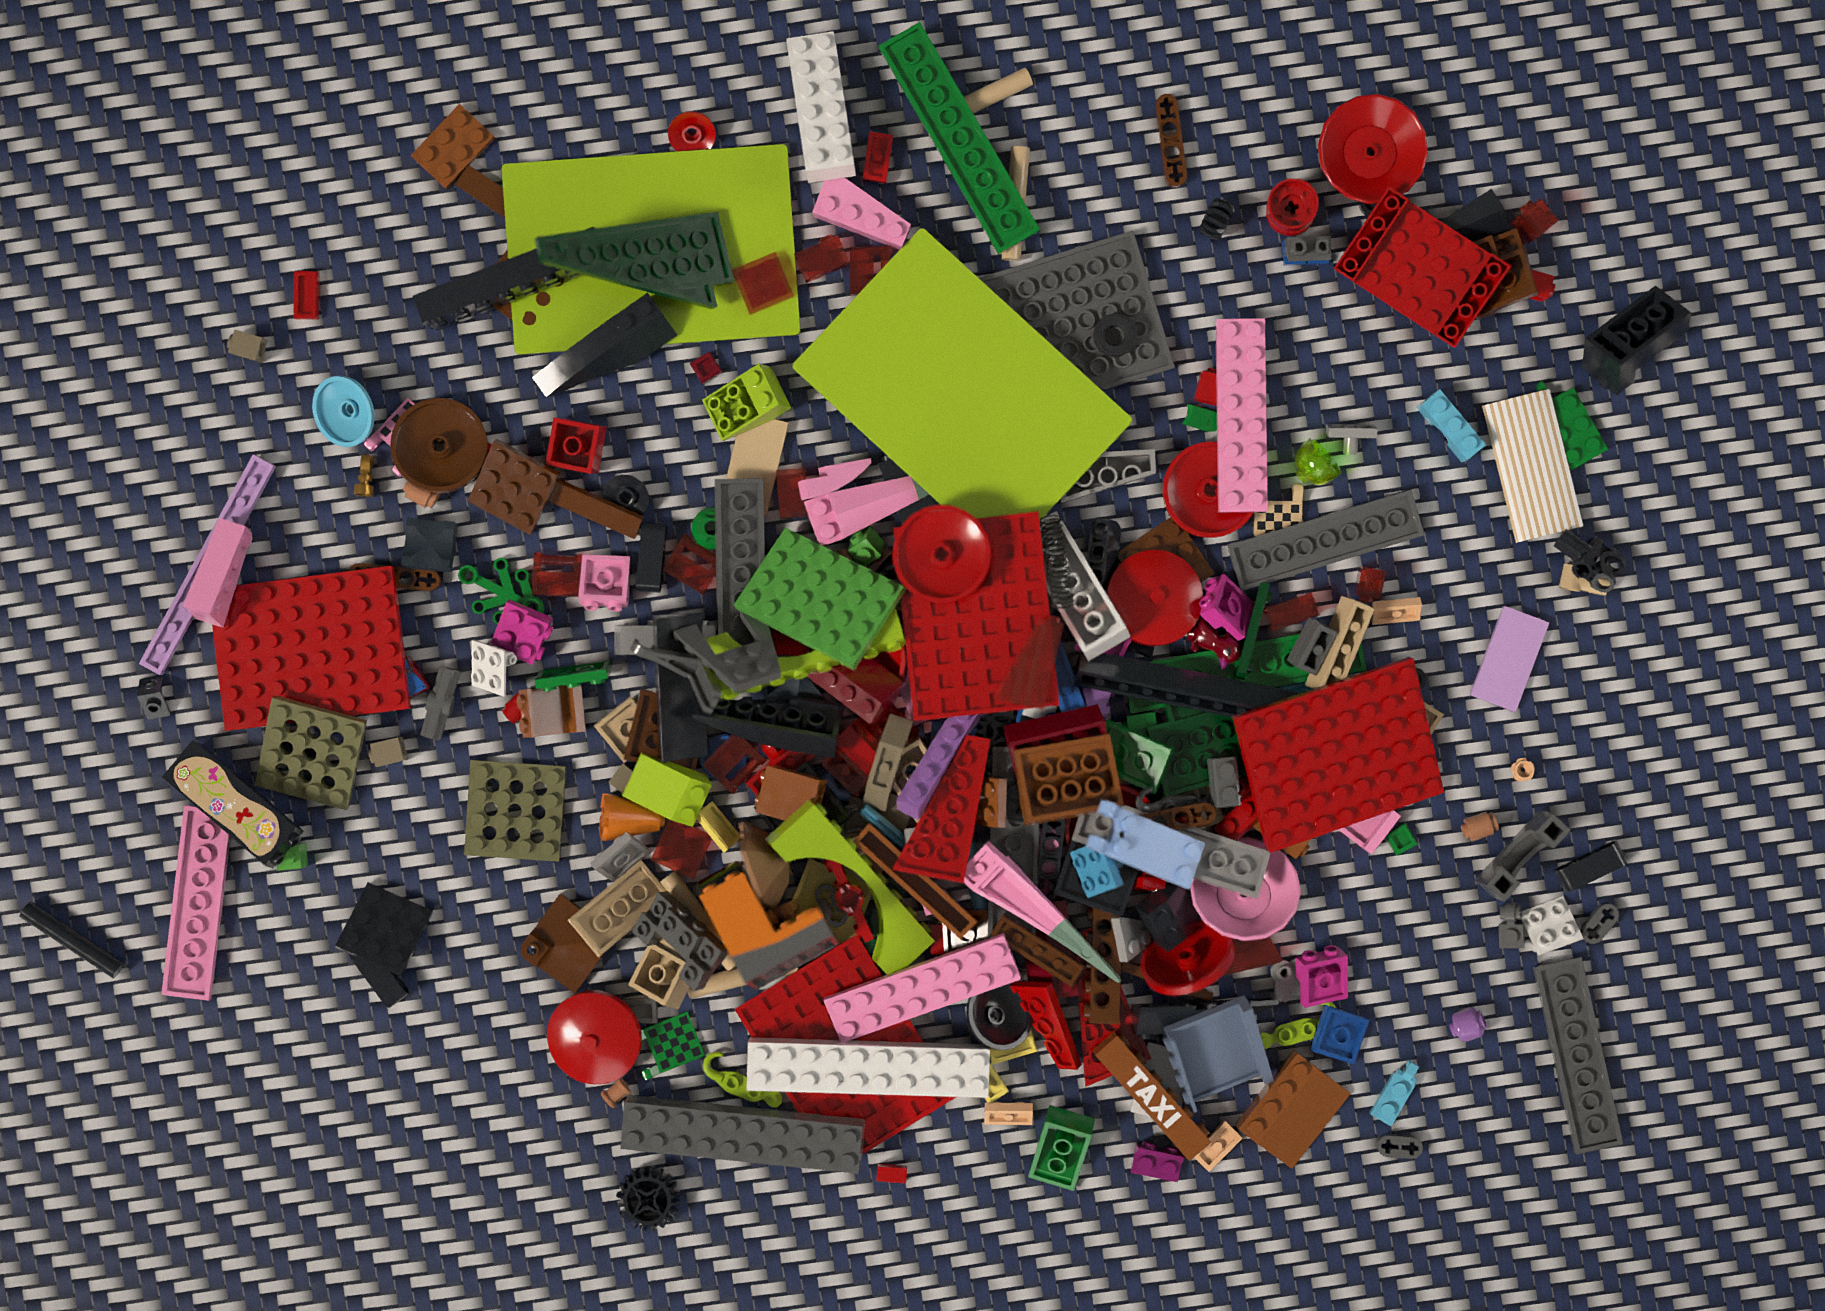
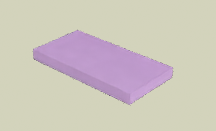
M1503 606L1469 695L1516 712L1549 622Z

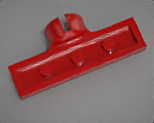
M762 744V751L767 755L769 761L745 782L757 796L762 786L761 774L767 765H777L796 770L805 761H810L816 755L788 751Z
M1247 775L1238 777V781L1243 787L1238 792L1241 805L1235 806L1213 828L1220 836L1238 841L1259 821Z
M824 859L823 861L828 872H834L837 879L833 883L837 890L835 900L839 909L847 913L849 917L853 915L857 923L853 925V928L858 938L863 937L865 942L874 939L872 930L861 908L864 904L862 889L856 884L850 883L841 863Z

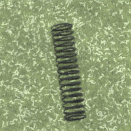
M1048 515L1040 519V527L1042 528L1041 533H1043L1042 542L1045 544L1043 548L1046 554V565H1048L1047 574L1049 575V586H1051V597H1053L1051 601L1053 602V608L1064 609L1073 606L1074 599L1070 598L1073 596V593H1070L1072 590L1069 587L1071 583L1067 582L1071 578L1068 577L1070 573L1066 571L1069 567L1065 566L1068 564V561H1065L1067 556L1064 555L1066 551L1063 550L1066 546L1062 545L1065 542L1062 540L1064 537L1061 534L1063 530L1060 529L1062 524H1059L1062 520L1058 515ZM1054 516H1055V517H1059V518L1048 519V520H1045L1044 522H1041L1042 519L1047 518V517H1054ZM1057 520V521H1054V522L1045 523V522H1047V521ZM1052 525H1061V526L1058 527V528H1052V529H1047V528H1046V527H1049V526H1052ZM1061 530L1059 533L1046 534L1051 531ZM1052 536H1062L1057 539H1047ZM1054 541H1063L1059 544H1048ZM1064 546L1061 549L1050 550L1052 547ZM1060 551L1065 552V553L1059 554V555H1050L1051 553H1054V552H1060ZM1056 557H1066L1061 560H1051ZM1059 562H1066L1063 565H1052ZM1062 567H1066V568H1067V569H1065V570L1053 571L1054 569H1057V568H1062ZM1059 573H1068L1063 576H1053ZM1061 578H1069L1065 581H1055ZM1064 583H1068V584H1069V585H1067V586L1056 587V585H1059V584H1064ZM1061 589H1071L1065 592H1056ZM1064 594H1071L1067 597H1057ZM1071 602L1073 603V604H1071V605H1069V606H1065V607H1055V606H1054L1055 604H1068V603H1071Z

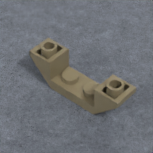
M890 714L866 785L863 805L868 804L873 808L886 812L893 790V782L904 747L910 735L913 720Z

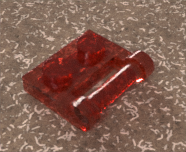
M892 246L850 247V296H857L874 278V255H881V269L890 261V255L893 254Z
M684 534L662 570L704 595L716 575V555L690 540L691 537ZM687 548L713 564L710 570L704 568L683 555V550Z
M534 552L532 595L578 597L583 554L560 556L543 555L542 552ZM542 564L574 566V572L542 571Z
M732 734L703 766L734 795L739 790L737 787L759 765H763L767 759L746 739ZM749 753L753 758L730 781L726 775Z

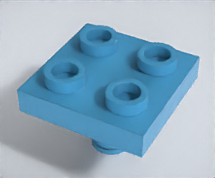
M1086 847L1070 852L1087 898L1124 885L1117 869L1122 867V862Z

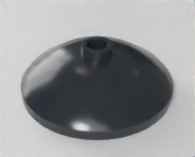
M1012 983L968 999L966 1015L969 1028L981 1044L993 1050L1003 1051L1020 1045L1028 1036L1032 1026L1033 1018L1029 1011L1025 1012L1020 1005L1022 999L1018 993H1013L1010 988ZM990 1013H993L994 1020L991 1019Z

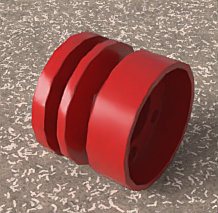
M1298 178L1279 182L1271 190L1266 205V218L1270 227L1284 236H1297L1304 233L1312 225L1318 210V196L1315 189L1308 182ZM1289 205L1296 209L1293 215H1291L1290 211H1286Z

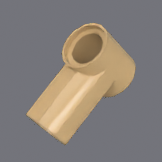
M1563 565L1559 588L1576 592L1581 590L1598 595L1607 594V592H1599L1590 587V583L1584 578L1578 579L1572 572L1573 565ZM1598 579L1601 585H1610V581L1608 579Z

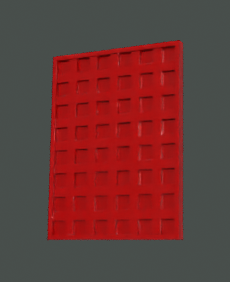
M1038 511L976 518L983 526L989 538L991 562L984 581L969 596L951 603H933L917 597L904 586L906 591L901 597L914 721L1060 705ZM901 527L893 528L894 539ZM1051 650V671L1047 673L1041 671L1037 676L1030 675L1021 659L1026 656L1037 659L1044 651Z
M394 566L237 585L224 627L212 624L225 731L266 726L271 699L274 695L350 716L411 709ZM287 720V724L296 723L294 720Z
M1411 657L1233 716L1265 848L1269 853L1444 793L1414 659Z
M855 934L840 945L825 952L794 973L789 974L740 1004L734 1010L752 1038L840 1040L823 1001L824 997L877 979L883 975L861 939ZM910 1019L852 1039L853 1041L924 1043ZM786 1092L797 1112L865 1119L863 1154L956 1098L947 1096Z

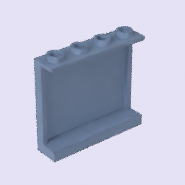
M1245 995L1164 1027L1167 1037L1163 1038L1167 1051L1172 1052L1169 1060L1173 1069H1177L1178 1073L1175 1074V1078L1179 1087H1183L1184 1090L1180 1092L1185 1105L1191 1106L1194 1113L1197 1112L1195 1102L1258 1076L1261 1077L1264 1084L1274 1081L1253 1008Z

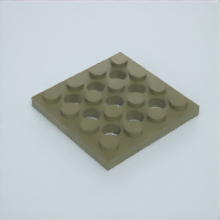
M274 695L271 699L255 786L347 810L351 802L367 720ZM288 719L294 720L297 723V730L288 728ZM310 726H317L321 731V735H312ZM333 732L341 733L344 737V742H336L333 739ZM284 741L292 744V752H287L283 749L282 743ZM305 749H314L316 752V758L308 757L305 753ZM328 755H337L339 764H332L328 759ZM278 764H286L289 768V773L284 774L280 772ZM301 770L310 771L312 779H304L301 775ZM324 776H331L335 780V785L328 786L324 782Z
M470 760L464 855L559 862L561 858L567 766ZM491 778L499 781L500 787L496 792H491L487 787V782ZM514 780H519L523 784V791L519 794L511 790V783ZM537 782H544L546 784L547 792L544 795H538L535 792L534 787ZM489 802H493L498 806V812L494 816L487 814L485 810ZM512 804H518L521 807L522 813L519 817H513L509 813V808ZM537 805L545 809L546 813L542 819H537L533 815V809ZM487 826H492L496 829L494 839H487L485 837L484 829ZM512 827L517 828L520 832V838L517 841H512L508 838V830ZM535 829L541 830L544 834V839L540 843L534 842L531 838V833Z

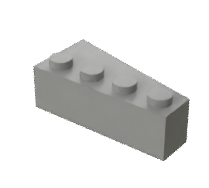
M1155 449L1104 452L1059 500L1060 504L1156 474Z
M623 621V626H614V655H636L630 649L635 639L639 640L642 646L651 648L654 645L653 621H647V626H638V621ZM702 621L703 636L705 638L715 636L716 625H709V621Z

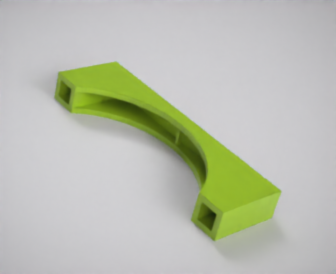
M896 607L863 656L865 659L878 656V653L887 650L888 652L898 651L902 646L906 645ZM727 632L705 638L715 654L741 647ZM818 651L794 657H777L781 670V679L737 693L719 679L713 669L712 672L722 692L720 698L730 700L747 691L754 693L768 685H782L788 679H802L807 677L809 673L816 671L826 672L831 670L833 666L840 665L841 663Z
M807 800L765 840L786 862L800 858H824L841 863L855 871L870 890L877 909L878 936L871 958L886 975L907 968L934 942L930 936L932 933L931 929L923 921L920 924L915 919L917 916L916 912L909 905L906 907L900 902L903 899L894 888L891 890L887 888L885 884L888 881L879 871L876 873L870 868L873 865L864 854L859 856L855 850L858 848L849 837L844 839L841 836V827L834 820L829 822L826 819L825 815L827 812L818 802L814 805Z

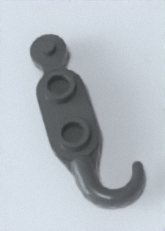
M1151 787L1140 791L1136 798L1137 808L1147 813L1199 803H1209L1212 805L1211 794H1207L1203 798H1199L1195 794L1172 795L1163 797L1154 803L1145 804L1143 798L1147 793L1153 791ZM1178 812L1175 814V816L1185 815L1182 812Z

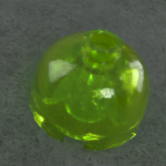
M1307 439L1297 450L1295 465L1298 471L1295 473L1303 483L1309 481L1313 485L1321 486L1329 484L1342 474L1337 462L1333 465L1331 464V455L1316 440Z

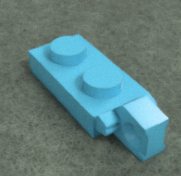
M1408 1060L1403 1070L1398 1068L1395 1073L1391 1074L1370 1110L1372 1116L1389 1126L1393 1125L1415 1087L1417 1079L1414 1076L1419 1068L1417 1064Z

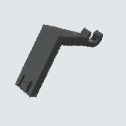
M634 640L630 647L633 653L655 661L685 678L688 677L702 710L712 713L713 707L716 706L722 692L711 667L707 668L703 665L701 658L695 654L658 649L655 645L648 648L642 646L639 640Z

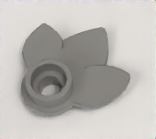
M1296 958L1290 962L1286 960L1275 962L1271 967V977L1275 981L1273 990L1276 997L1286 1002L1290 998L1291 993L1300 996V982L1296 979ZM1285 968L1286 974L1281 976L1280 972Z

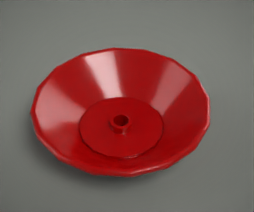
M1380 94L1356 96L1338 106L1324 123L1318 142L1320 167L1330 185L1348 199L1366 204L1378 203L1388 187H1391L1401 195L1408 192L1423 174L1428 156L1426 131L1415 112L1398 99ZM1369 148L1374 151V155H1367L1366 150Z

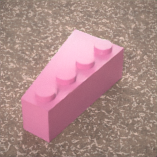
M221 518L218 519L183 604V607L197 620L224 627L245 555L252 543V533L246 526Z

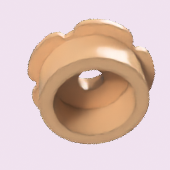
M1526 758L1517 759L1516 763H1513L1511 766V773L1514 774L1513 777L1517 781H1528L1534 775V764L1531 761H1527Z

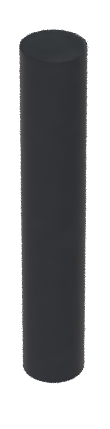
M32 901L26 904L19 915L20 918L113 979L120 973L125 964Z

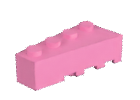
M846 178L824 181L812 212L815 218L898 250L905 245L911 230L910 223Z

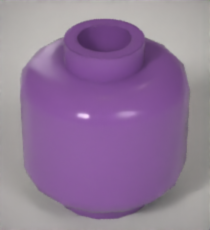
M1473 1007L1454 1013L1452 1015L1453 1023L1449 1024L1453 1036H1458L1463 1042L1483 1036L1484 1029L1487 1028L1482 1012L1480 1010L1477 1011Z

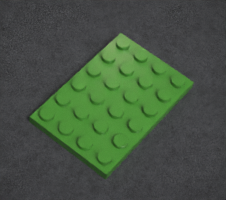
M785 527L734 606L737 610L855 670L906 590L904 586Z

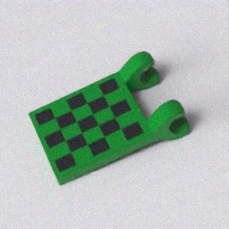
M688 1011L641 1029L642 1040L647 1039L657 1064L642 1070L645 1080L705 1056Z

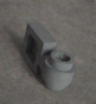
M1505 903V905L1500 906V918L1505 919L1507 923L1499 924V948H1525L1524 923H1516L1517 919H1521V905Z

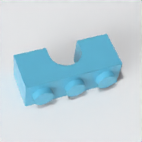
M1440 389L1416 407L1430 425L1436 426L1444 434L1448 441V447L1461 462L1467 461L1486 445Z

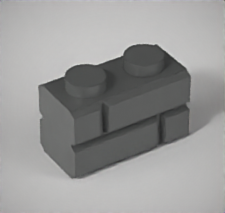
M1309 617L1287 660L1296 667L1316 676L1338 632L1326 624Z
M1236 757L1208 758L1212 806L1219 808L1241 805L1240 795L1238 794L1239 781Z

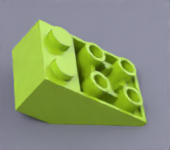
M760 363L702 399L721 441L728 440L772 421L791 409L772 367Z

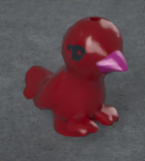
M1201 615L1198 623L1187 633V640L1192 642V651L1198 653L1200 648L1212 650L1219 658L1221 669L1226 668L1228 664L1236 662L1241 657L1242 649L1239 642L1232 635H1229L1228 632H1226L1225 637H1221L1218 628L1214 629Z

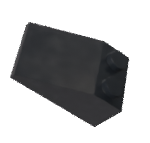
M1171 882L1165 884V889L1155 891L1135 906L1154 943L1167 952L1186 940L1202 919L1193 905L1191 889H1185Z

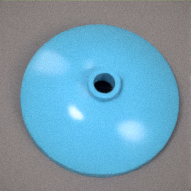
M342 375L327 378L319 384L313 396L312 409L315 422L321 433L329 441L342 447H352L364 442L373 429L375 419L371 398L364 387L356 380Z

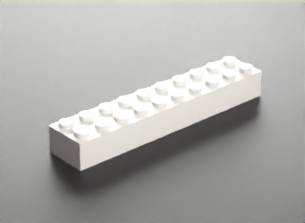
M750 1037L748 1041L747 1091L988 1098L990 1048L983 1044L853 1040L840 1042V1040Z

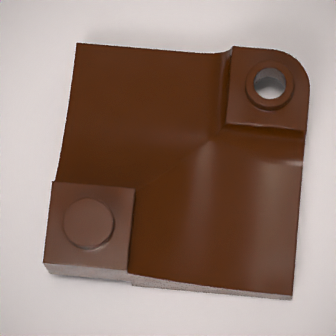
M1517 228L1495 237L1490 235L1473 242L1511 266L1476 319L1491 316L1504 307L1539 294L1530 267L1528 252L1522 234Z
M560 893L522 943L521 955L526 961L545 971L575 994L604 953L598 957L569 923L568 919L582 908ZM530 946L536 948L535 954L529 953L528 949Z

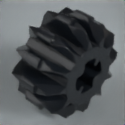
M1217 197L1213 199L1201 222L1200 233L1210 239L1217 241L1221 239L1234 213V205L1224 199Z

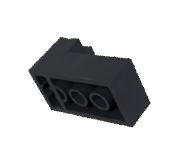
M1655 285L1585 338L1582 369L1594 377L1604 389L1608 388L1615 395H1619L1624 389L1635 382L1637 369L1689 330L1691 312Z

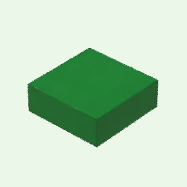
M1406 823L1389 831L1385 836L1396 856L1417 845Z

